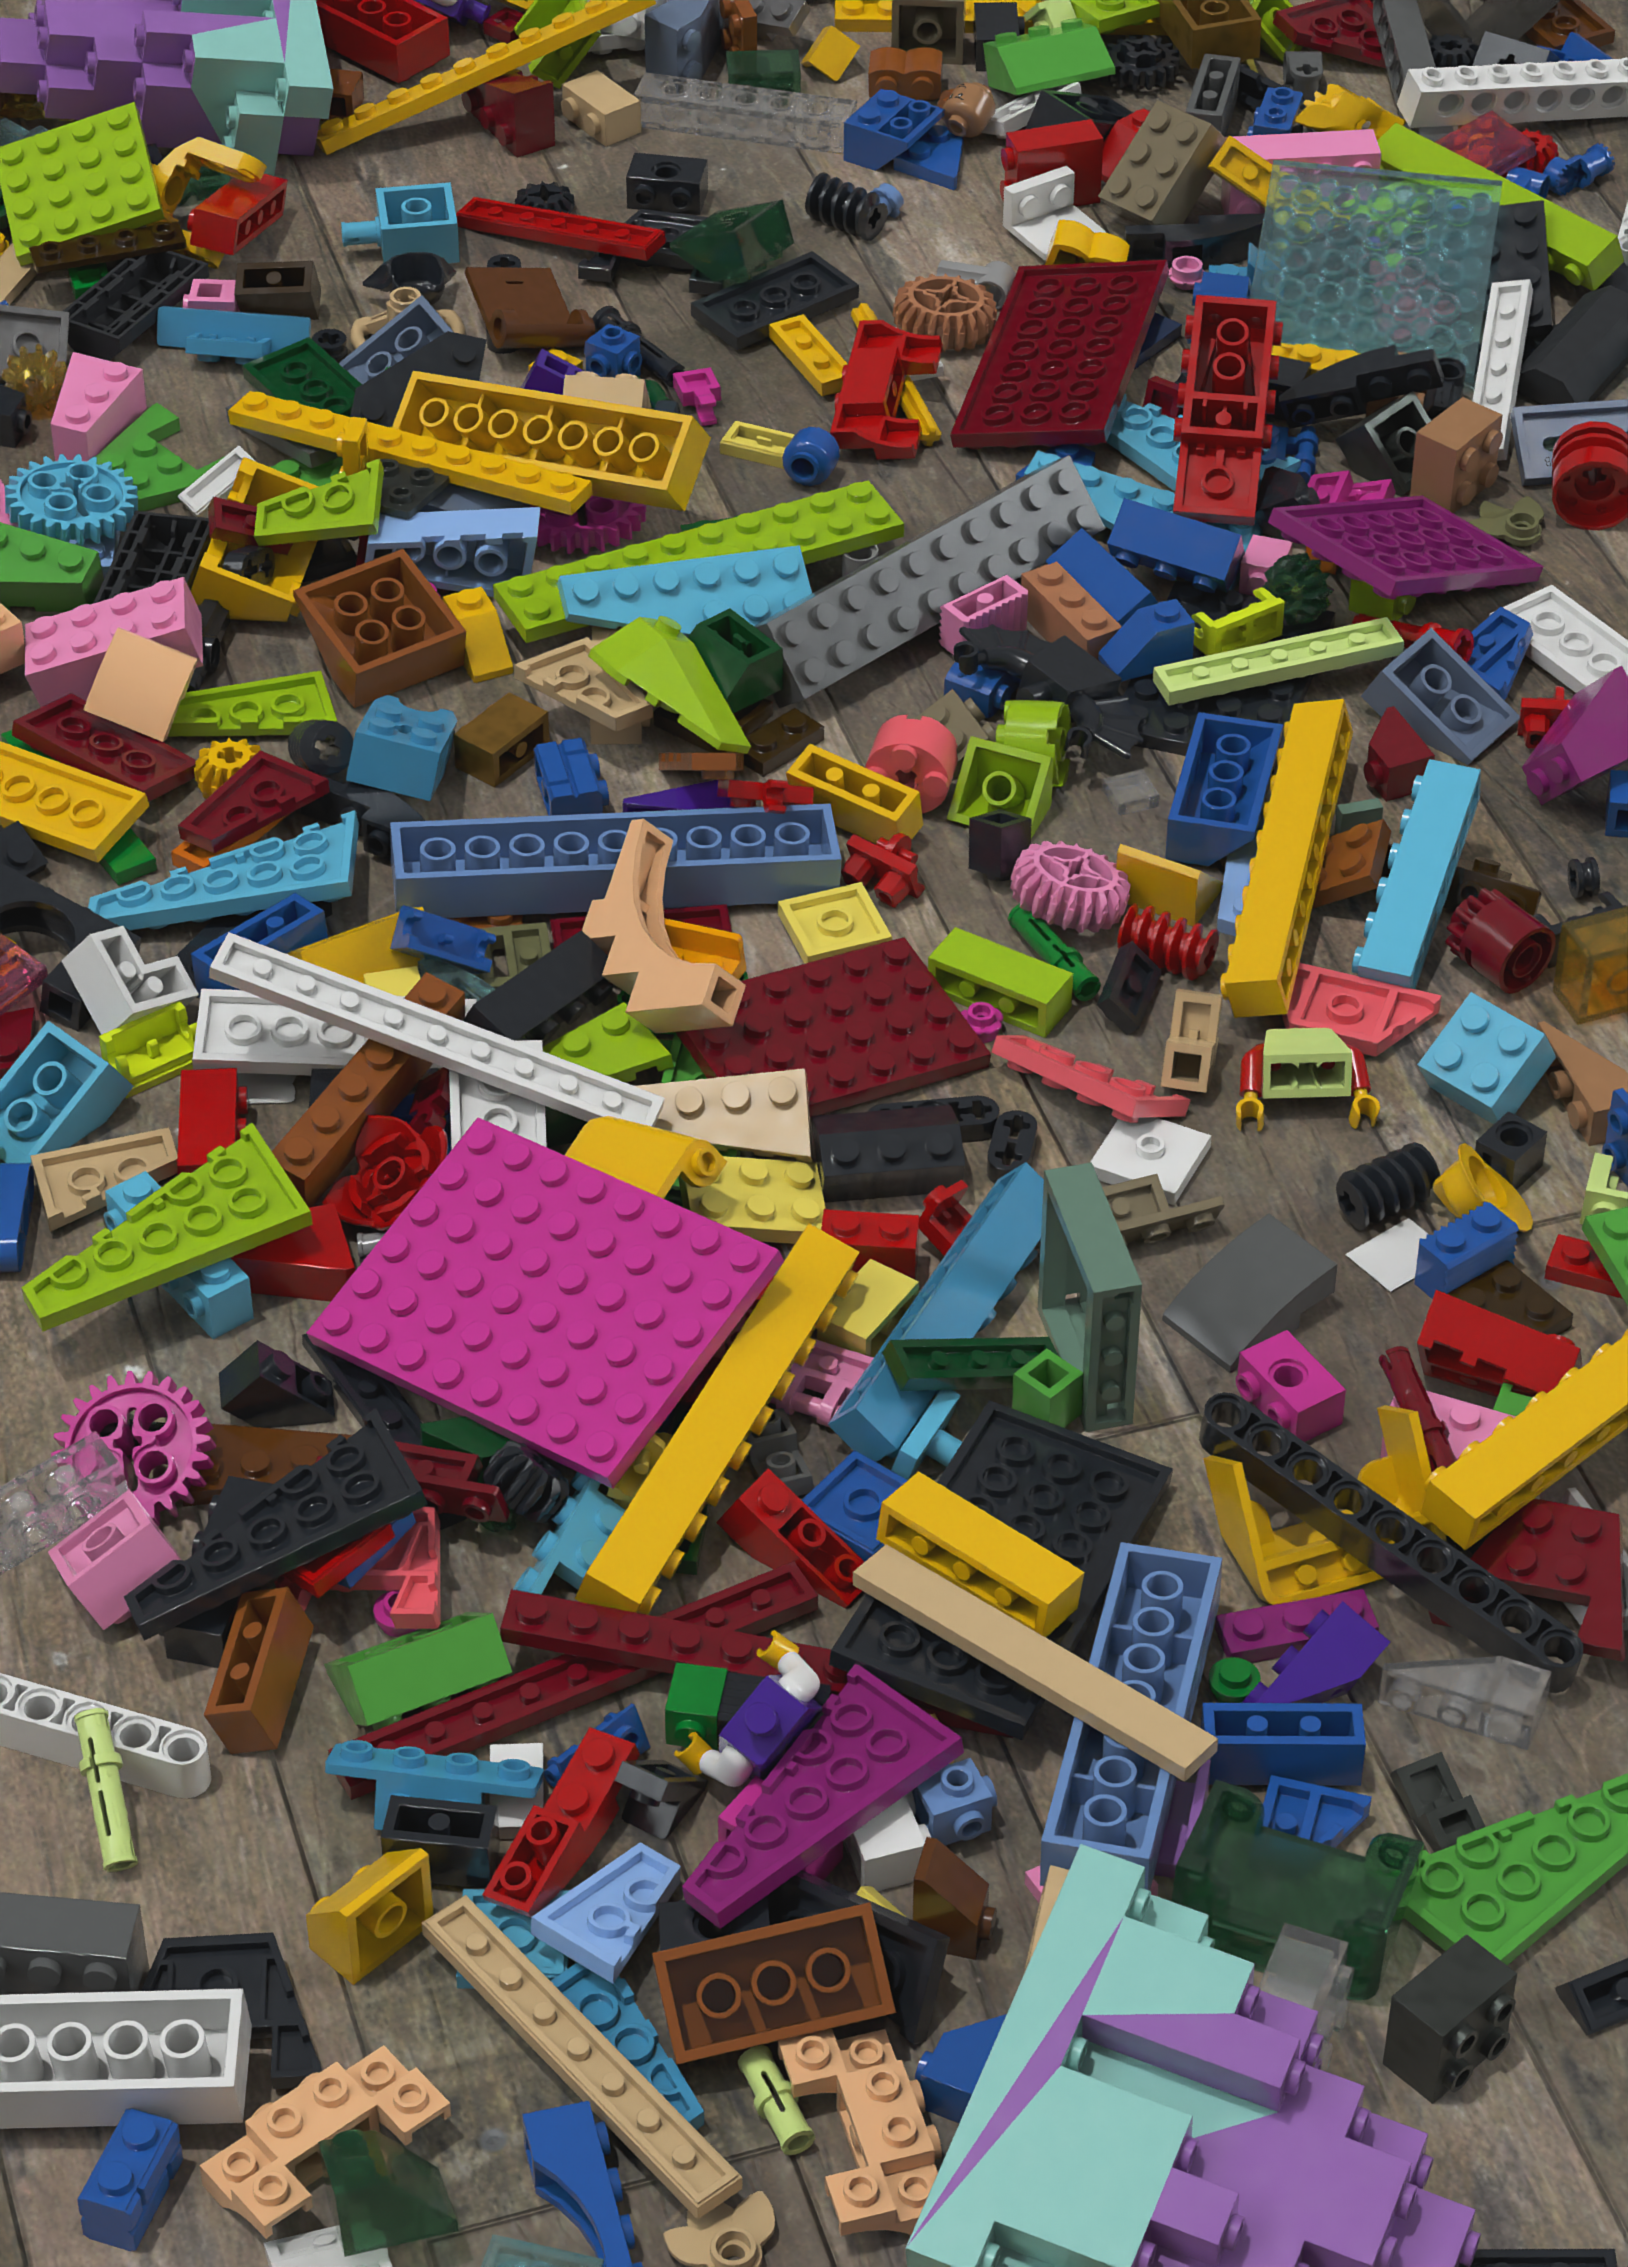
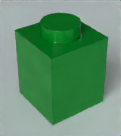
M676 1662L665 1707L666 1744L687 1748L692 1743L688 1735L696 1732L713 1750H718L717 1718L728 1669Z

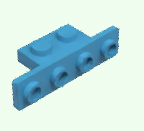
M169 306L158 308L157 344L159 346L185 348V353L197 354V360L218 362L221 360V356L235 357V363L244 365L307 337L311 338V319L308 317Z
M350 1740L342 1744H336L325 1761V1773L376 1780L374 1829L377 1830L383 1829L391 1795L485 1805V1793L535 1798L544 1777L543 1768L532 1767L528 1762L519 1759L491 1762L478 1760L476 1756L468 1753H452L447 1756L425 1754L424 1750L411 1746L399 1747L395 1750L374 1748L369 1742L361 1740Z

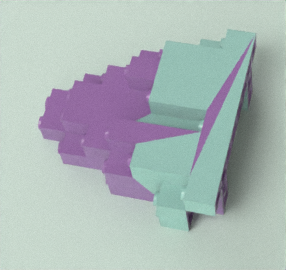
M36 0L34 13L29 12L28 19L0 18V92L37 95V102H43L45 118L81 120L135 102L140 114L147 144L156 143L157 147L176 148L196 137H201L257 158L267 166L264 174L272 176L275 174L278 154L314 156L320 119L329 118L334 88L316 0Z
M1080 1844L905 2249L907 2267H1459L1460 2264L1470 2267L1478 2248L1481 2233L1472 2230L1476 2209L1423 2190L1434 2160L1433 2157L1425 2155L1428 2133L1371 2113V2110L1362 2107L1364 2085L1320 2070L1322 2059L1319 2058L1323 2046L1324 2035L1317 2033L1318 2011L1261 1991L1260 1987L1254 1986L1255 1963L1214 1949L1215 1939L1208 1937L1209 1915L1152 1895L1151 1891L1146 1890L1144 1866Z

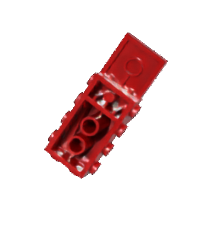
M1196 295L1194 315L1186 316L1185 339H1191L1190 349H1183L1181 373H1187V382L1179 383L1177 407L1184 408L1183 418L1175 417L1173 442H1181L1173 507L1174 514L1199 522L1254 526L1262 455L1264 454V449H1271L1273 425L1265 424L1266 414L1274 415L1276 390H1269L1270 380H1278L1280 356L1272 355L1273 345L1281 346L1283 322L1276 321L1277 301Z

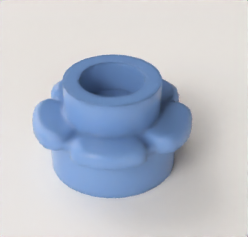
M883 183L878 188L870 191L877 193L880 203L887 205L889 216L893 218L899 216V209L904 204V199L894 186Z

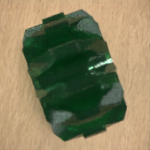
M1307 553L1285 555L1277 559V562L1264 572L1268 581L1265 582L1262 588L1267 589L1276 598L1280 597L1285 601L1283 618H1285L1288 625L1303 624L1305 622L1308 624L1318 619V616L1331 606L1328 596H1330L1334 589L1326 583L1331 573L1322 572L1320 570L1321 560H1310Z

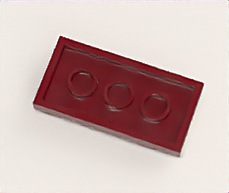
M72 693L13 721L12 736L25 742L31 748L41 751L65 765L146 793L148 802L195 779V759L162 741L84 711L86 701Z

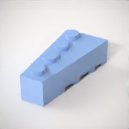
M541 507L418 512L410 519L380 514L378 534L368 536L365 563L404 549L428 582L434 584L436 588L460 592L464 589L482 586L487 596L494 597L493 584L510 580L515 576L531 574Z

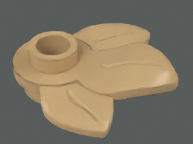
M757 2191L746 2197L735 2210L723 2202L700 2219H697L688 2210L687 2226L673 2228L663 2233L666 2247L673 2258L686 2266L761 2267V2247L772 2237L775 2230L773 2207L767 2196L762 2191ZM731 2256H736V2257H739V2258H741V2259H739V2260H727L726 2258L731 2257Z

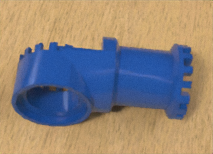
M1597 143L1589 147L1583 155H1575L1568 160L1560 157L1553 158L1543 174L1550 175L1549 190L1563 196L1576 187L1584 188L1590 185L1597 176H1604L1613 171L1615 162H1612V160H1614V156H1609L1611 151H1607V146L1603 147L1604 144L1599 145Z

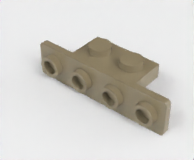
M1158 1174L1102 1187L1126 1246L1127 1243L1143 1239L1146 1244L1159 1242L1169 1237L1172 1231L1187 1228L1188 1232H1198L1207 1229L1215 1224V1219L1225 1206L1222 1196L1170 1209ZM1039 1252L1037 1256H1038V1259H1039V1262H1040V1252Z

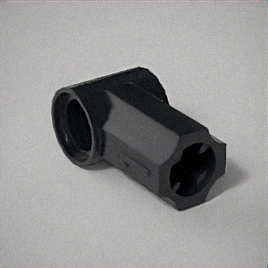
M1452 357L1438 358L1444 375V387L1427 390L1423 407L1431 421L1463 396L1466 366L1458 359Z

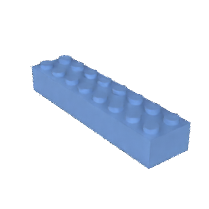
M1121 1542L1089 1663L1191 1722L1220 1603L1222 1558ZM1074 1717L1041 1840L1040 1886H1044L1050 1865L1070 1870L1079 1846L1083 1844L1144 1866L1145 1889L1150 1891L1177 1777Z

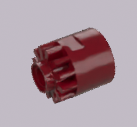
M1483 888L1478 898L1470 895L1456 908L1451 917L1450 924L1447 926V930L1452 935L1445 941V944L1451 947L1450 951L1502 991L1509 994L1517 993L1530 986L1543 973L1552 958L1556 943L1555 934L1551 929L1495 888L1491 892Z

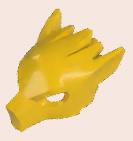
M1331 83L1327 85L1325 95L1317 91L1314 93L1315 102L1311 100L1304 101L1303 104L1306 108L1295 120L1296 123L1312 128L1316 132L1361 130L1363 124L1370 121L1371 125L1368 129L1374 130L1377 140L1395 123L1402 126L1406 124L1405 119L1387 111L1370 97L1366 99L1340 85Z

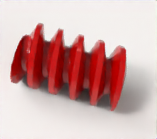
M1133 903L1124 916L1117 937L1118 950L1120 947L1133 941L1160 969L1166 967L1167 971L1174 975L1182 972L1183 976L1191 981L1196 980L1207 972L1213 963L1219 943L1220 932L1217 929H1212L1206 939L1202 938L1203 925L1201 923H1196L1188 933L1186 932V918L1180 917L1172 927L1170 926V912L1164 911L1159 919L1155 921L1154 906H1147L1143 913L1139 915L1138 904Z

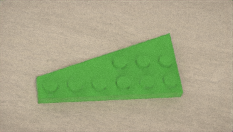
M1628 1773L1603 1782L1601 1790L1577 1799L1571 1794L1555 1800L1554 1807L1533 1815L1529 1810L1457 1838L1456 1844L1432 1854H1429L1427 1850H1423L1408 1856L1407 1863L1385 1871L1383 1866L1368 1871L1365 1873L1363 1886L1445 1951L1467 1934L1508 1966L1628 1864Z

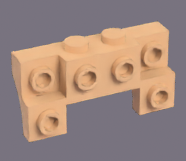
M830 2028L779 2040L778 2055L780 2060H783L788 2073L793 2098L818 2093H837L836 2108L858 2168L825 2176V2191L827 2196H830L839 2221L838 2229L840 2235L875 2230H889L911 2235L938 2174L934 2162L935 2159L942 2157V2149L934 2124L926 2126L922 2113H925V2102L920 2083L917 2079L909 2081L902 2060H896L886 2030L882 2029L836 2040L833 2030Z
M383 2045L346 2070L338 2062H335L320 2073L310 2074L294 2090L277 2101L266 2103L258 2108L252 2117L245 2121L246 2135L200 2165L202 2186L222 2208H229L239 2213L267 2239L273 2235L272 2226L299 2208H302L305 2212L313 2208L312 2195L305 2187L381 2138L379 2122L406 2146L412 2142V2133L439 2115L444 2120L451 2116L450 2102L417 2067L408 2071Z

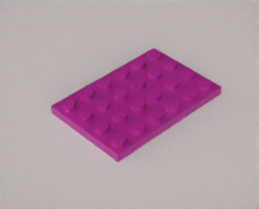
M1423 495L1273 508L1268 521L1269 524L1282 531L1281 536L1284 539L1293 543L1304 544L1312 549L1314 557L1337 564L1343 568L1342 573L1354 580L1365 581L1374 587L1373 592L1386 599L1393 600L1397 596L1404 595L1421 597L1423 593L1433 592L1446 594L1447 591L1451 590L1469 592L1472 588L1480 587L1495 589L1499 585L1519 586L1520 583L1538 581L1544 567Z

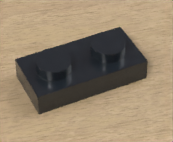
M1133 941L1127 943L1118 950L1097 1006L1126 1035L1139 1029L1162 970Z

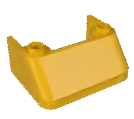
M1388 1405L1378 1407L1377 1411L1388 1456L1367 1463L1361 1469L1357 1479L1446 1541V1534L1420 1513L1426 1494L1424 1484L1432 1472L1418 1411ZM1213 1455L1203 1458L1221 1535L1254 1591L1262 1601L1275 1605L1315 1598L1383 1579V1577L1305 1522L1273 1531L1266 1509L1261 1504L1250 1500L1242 1462ZM1347 1509L1341 1511L1345 1514H1354ZM1387 1538L1380 1539L1385 1543H1395L1394 1541Z

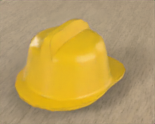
M1466 1143L1460 1144L1458 1147L1459 1159L1449 1166L1433 1183L1434 1193L1446 1208L1456 1217L1462 1219V1214L1469 1215V1210H1475L1476 1206L1483 1207V1202H1489L1514 1221L1519 1231L1527 1232L1531 1230L1533 1225L1531 1212L1517 1190L1504 1177L1486 1164L1471 1146Z

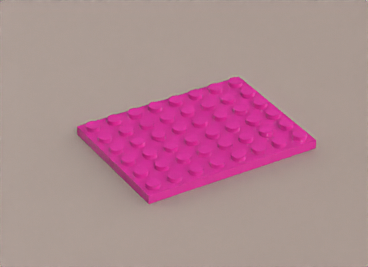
M477 1117L306 1334L312 1344L461 1416H466L517 1443H524L528 1448L613 1489L783 1264L784 1259L780 1250Z

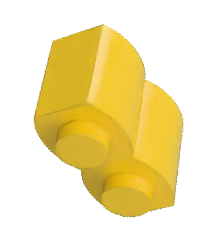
M1059 220L1049 244L1045 265L1127 261L1130 245L1122 238L1113 234L1094 233L1090 228L1079 222Z

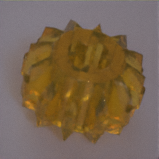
M39 343L35 346L34 353H29L28 349L22 345L19 348L20 358L9 355L7 358L9 368L2 370V380L7 382L4 386L25 393L26 402L29 403V410L32 414L37 409L36 404H42L49 411L52 408L51 399L58 401L65 379L64 374L67 372L66 362L57 361V352L53 349L44 355L42 346ZM36 375L42 376L43 380L38 381ZM29 376H33L35 382L30 381Z

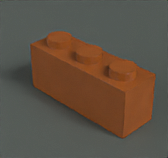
M288 1587L250 1591L241 1594L204 1712V1717L230 1754L275 1750L278 1748L314 1625Z

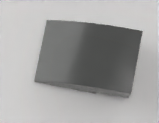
M1269 1213L1227 1244L1190 1280L1165 1310L1162 1321L1231 1373L1238 1368L1239 1352L1283 1331L1288 1330L1292 1333L1299 1328L1301 1313L1335 1292L1337 1264Z

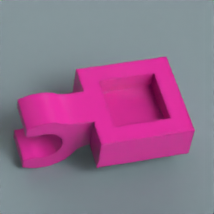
M711 367L673 373V387L683 407H696L698 421L701 426L717 424L713 407L716 406V401H721V387Z

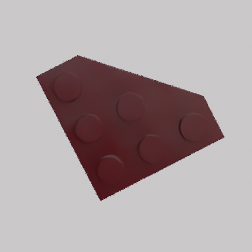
M1315 0L1276 11L1273 24L1294 44L1386 68L1373 21V3L1370 0Z

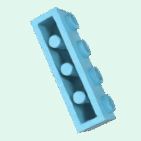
M146 1171L105 1191L107 1212L104 1213V1220L110 1231L127 1220V1211L161 1188ZM231 1258L161 1285L212 1339L254 1319L250 1279Z

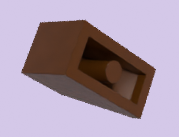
M926 1837L914 1876L913 1921L949 1936L950 1940L946 1954L976 1960L981 1940H991L995 1927L997 1908L988 1906L989 1883L938 1839Z

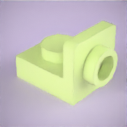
M1595 1152L1579 1224L1583 1225L1585 1216L1628 1207V1192L1617 1190L1619 1177L1610 1175L1614 1156Z

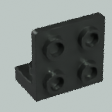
M380 459L384 467L380 514H388L404 519L412 518L449 485V476L434 473L429 468H415L399 464L393 459ZM361 536L344 537V539L356 541Z

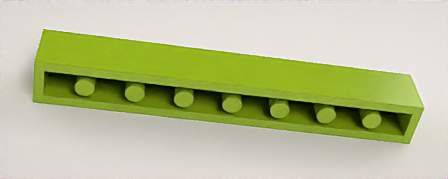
M1395 123L1377 140L1381 151L1379 183L1393 186L1403 182L1404 186L1408 185V188L1413 189L1414 193L1417 192L1418 196L1422 195L1423 200L1427 199L1428 207L1436 213H1439L1440 205L1450 200L1466 210L1544 200L1549 271L1553 270L1565 276L1574 285H1582L1594 291L1624 262L1617 235L1398 123Z

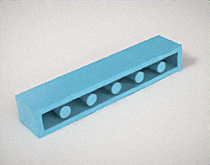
M1429 759L1424 775L1416 776L1411 794V800L1414 801L1412 810L1405 809L1400 823V835L1403 836L1400 844H1392L1388 858V869H1391L1388 878L1381 877L1376 893V903H1379L1376 912L1370 911L1368 913L1364 928V938H1367L1364 947L1358 946L1355 950L1352 973H1357L1360 977L1416 989L1480 799L1481 769Z

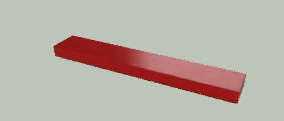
M473 197L456 213L458 227L644 261H647L666 243L665 232L660 229Z

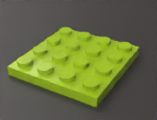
M135 102L0 147V186L16 258L21 266L33 263L29 248L41 245L44 242H61L78 239L84 235L96 236L114 233L120 229H135L165 219L140 114Z

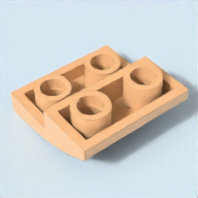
M118 627L100 665L83 710L164 742L168 737L180 701L186 695L198 658Z

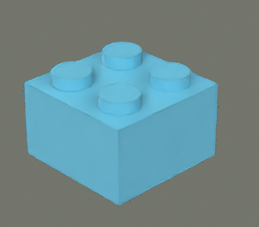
M1470 992L1417 1065L1430 1088L1490 1123L1495 1124L1508 1111L1513 1114L1517 1112L1555 1060L1556 1055L1544 1033Z

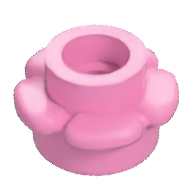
M1181 256L1174 259L1172 267L1169 269L1168 276L1170 281L1179 289H1194L1195 282L1201 283L1203 272H1205L1202 269V262L1192 256Z

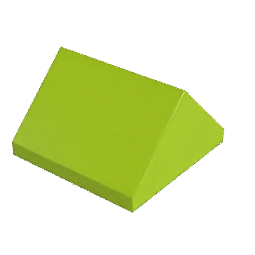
M970 736L947 820L969 826V818L1001 809L1032 818V839L1051 807L1054 758Z

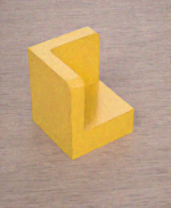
M830 25L822 29L801 64L806 68L813 66L832 81H838L860 48V45Z

